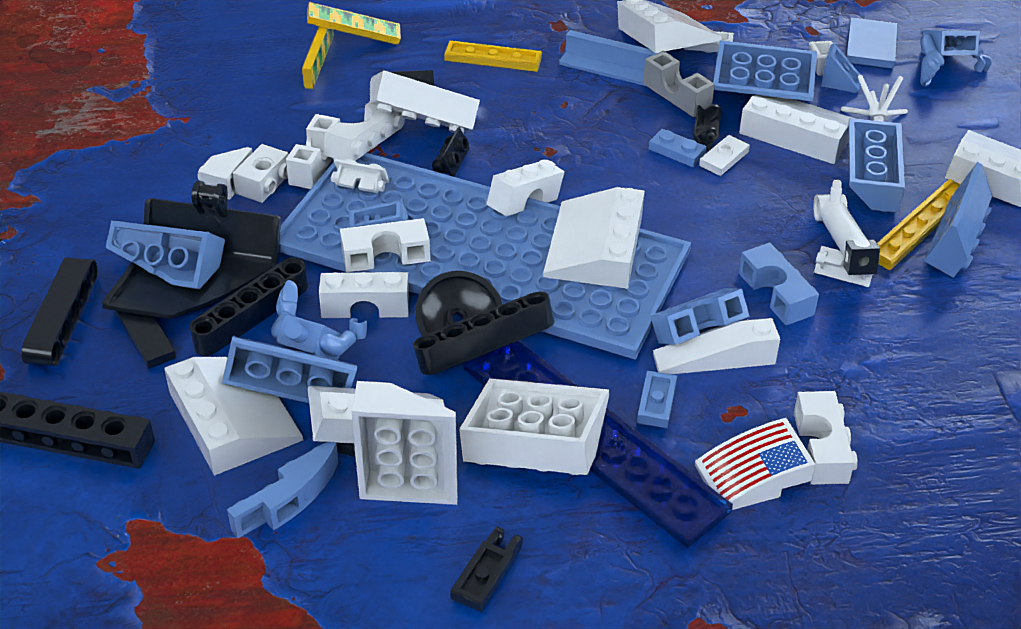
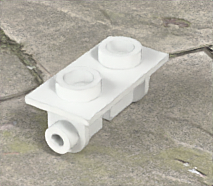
M334 159L337 172L332 173L331 181L335 182L336 186L354 189L357 180H359V190L378 193L379 191L383 192L385 183L390 182L385 168L380 165L359 164L351 159Z
M821 246L820 252L817 254L814 273L869 287L873 274L848 275L843 267L844 256L842 252Z

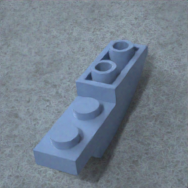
M326 442L318 445L299 458L287 462L278 469L279 481L267 485L261 491L245 500L238 501L234 506L228 508L230 527L235 536L240 538L266 522L275 530L305 509L325 488L339 464L336 442Z

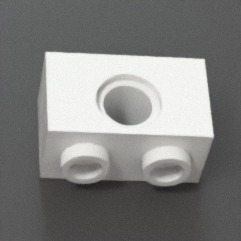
M261 144L232 173L235 194L263 203L288 178L286 166L288 152Z

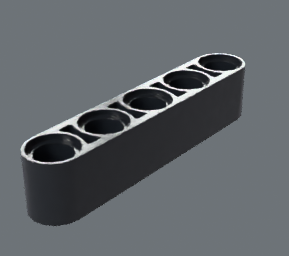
M66 257L62 261L24 340L22 360L25 364L58 365L96 282L98 267L94 259Z
M299 258L283 260L195 318L190 324L194 351L202 356L212 355L230 344L233 336L240 337L277 312V300L286 281L291 280L296 283L298 297L302 295L308 288L305 262Z
M541 291L533 292L419 337L414 341L413 347L421 373L433 375L550 328L555 320L549 295Z

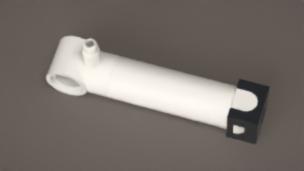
M834 180L830 194L816 195L814 198L813 210L815 220L817 222L823 221L844 256L843 267L848 275L877 274L880 247L875 240H867L847 209V200L845 195L842 194V182Z

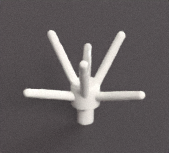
M858 75V80L870 105L869 110L841 107L843 112L868 115L870 120L884 121L888 116L907 114V109L887 111L903 77L899 76L887 99L889 84L886 83L883 87L880 101L877 102L875 92H870L863 76Z

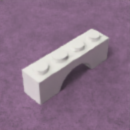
M369 102L365 105L364 122H338L324 132V155L338 160L351 159L356 161L401 129L405 123V118L401 117L400 112L393 110L392 113L379 111L376 105Z

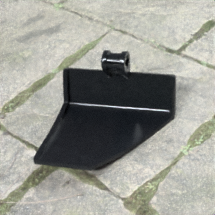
M196 181L194 183L191 195L192 203L156 198L146 199L144 207L145 225L209 232L225 239L220 267L201 289L174 286L131 262L102 301V308L172 319L232 295L279 263L281 217L278 215L228 209L227 186L225 184H217V186L206 185L204 181Z

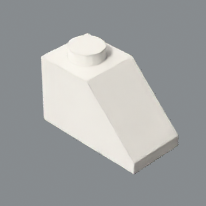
M246 147L211 156L200 167L198 180L204 181L206 185L217 186V184H225L228 192L227 199L230 200L235 194L232 173L252 154V148Z

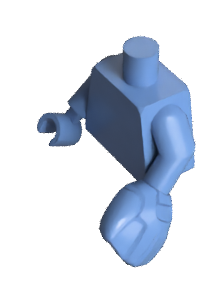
M924 29L923 36L920 39L922 53L925 54L921 63V85L927 86L931 83L932 77L940 69V66L944 64L942 55H971L974 59H978L974 69L978 72H982L984 69L987 72L992 64V59L983 55L984 51L979 45L980 31Z
M291 280L286 281L280 291L276 304L278 318L271 328V334L276 339L277 344L283 348L338 360L339 356L352 346L356 339H364L366 337L367 321L358 323L357 318L350 319L349 331L347 330L341 334L325 325L296 317L297 285Z

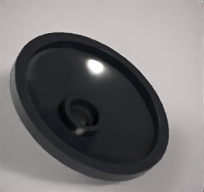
M467 271L445 272L430 280L420 292L415 308L416 324L421 336L454 324L453 316H460L464 320L500 306L502 301L496 289L483 277Z

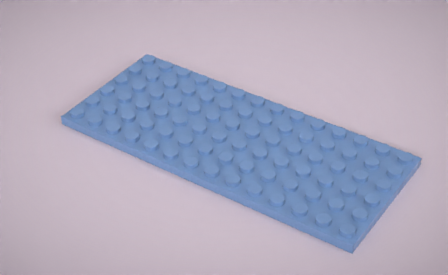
M369 153L358 158L356 162L365 165L377 164L385 168L390 182L385 183L383 192L373 193L359 190V180H357L354 189L336 186L335 182L331 181L332 173L337 172L333 162L283 222L280 230L281 253L346 272L340 229L349 228V211L402 200L408 213V220L424 218L430 240V261L402 265L399 255L393 252H383L375 256L374 269L347 273L408 272L409 291L420 294L424 286L440 274L450 271H467L486 279L498 292L502 304L533 292H546L550 298L555 322L550 328L543 330V332L635 360L653 326L650 315L660 312L691 249V242L640 228L628 289L543 277V272L560 206L528 198L524 211L506 217L486 205L490 191L489 186Z

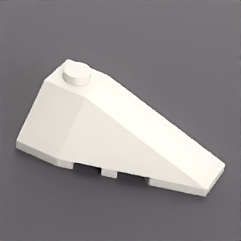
M772 318L737 321L702 332L700 336L676 345L669 344L653 350V357L658 372L665 374L773 365L776 363L780 337Z

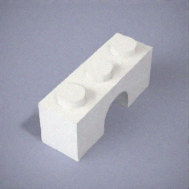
M315 114L306 128V146L296 144L286 158L289 185L311 189L321 178L333 159L324 155V132L340 122V118Z
M540 160V162L493 175L486 205L507 217L524 211L528 198L547 203L557 200L565 171L556 167L552 161Z
M424 218L340 229L346 272L374 269L375 256L383 252H393L399 255L402 265L430 261V240Z
M408 272L321 273L319 286L321 318H351V306L359 301L374 303L379 309V318L408 317Z
M835 391L798 392L794 416L799 436H815L819 438L810 439L807 452L815 463L810 484H849L852 470L857 469V455L850 448L851 434L849 427L844 426L843 404L838 403Z

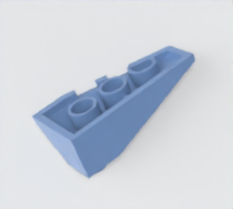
M111 220L106 248L174 286L201 289L220 267L225 239L209 232Z

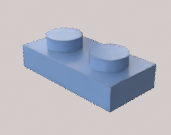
M661 129L649 141V150L694 167L700 161V158L706 154L705 145L665 129Z
M647 371L637 415V423L668 428L677 375Z

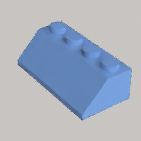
M849 118V186L871 210L899 212L905 189L902 124Z
M977 162L950 197L924 260L953 278L960 269L965 271L973 259V256L970 254L973 253L980 241L977 238L985 228L986 224L984 221L992 209L989 207L992 193L981 163Z
M233 336L222 383L309 403V386L351 388L357 366L339 360Z

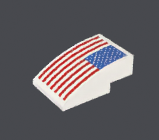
M783 418L753 428L720 444L697 459L695 467L718 509L723 513L779 498L783 488L810 482L815 463L787 418Z

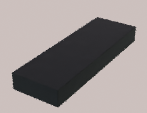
M115 311L148 369L176 358L174 348L154 316Z

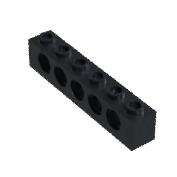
M0 392V442L140 469L155 442L149 419Z

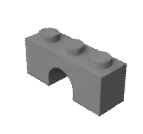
M664 51L645 59L643 84L692 117H696L698 105L703 109L712 105L714 83L699 73L682 79L679 72L680 61Z

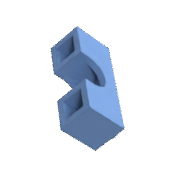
M771 243L741 253L738 273L753 290L761 287H773L770 309L785 325L815 315L819 293Z
M723 288L650 315L658 343L676 345L700 336L699 330L704 328L726 326L750 317L743 291L737 288Z

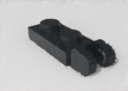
M495 527L486 542L483 541L452 587L450 598L482 612L521 550L523 537L515 534L504 550L499 548V545L504 539L505 531L500 527Z

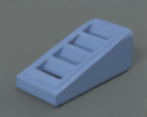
M402 200L349 211V228L408 220V213Z

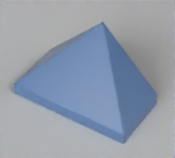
M835 43L831 44L826 58L821 86L853 93L858 92L861 86L858 80L860 73Z

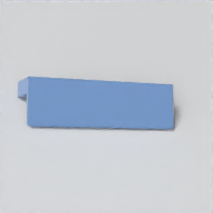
M569 30L566 34V52L559 60V64L646 86L643 84L645 59L657 53L647 48Z

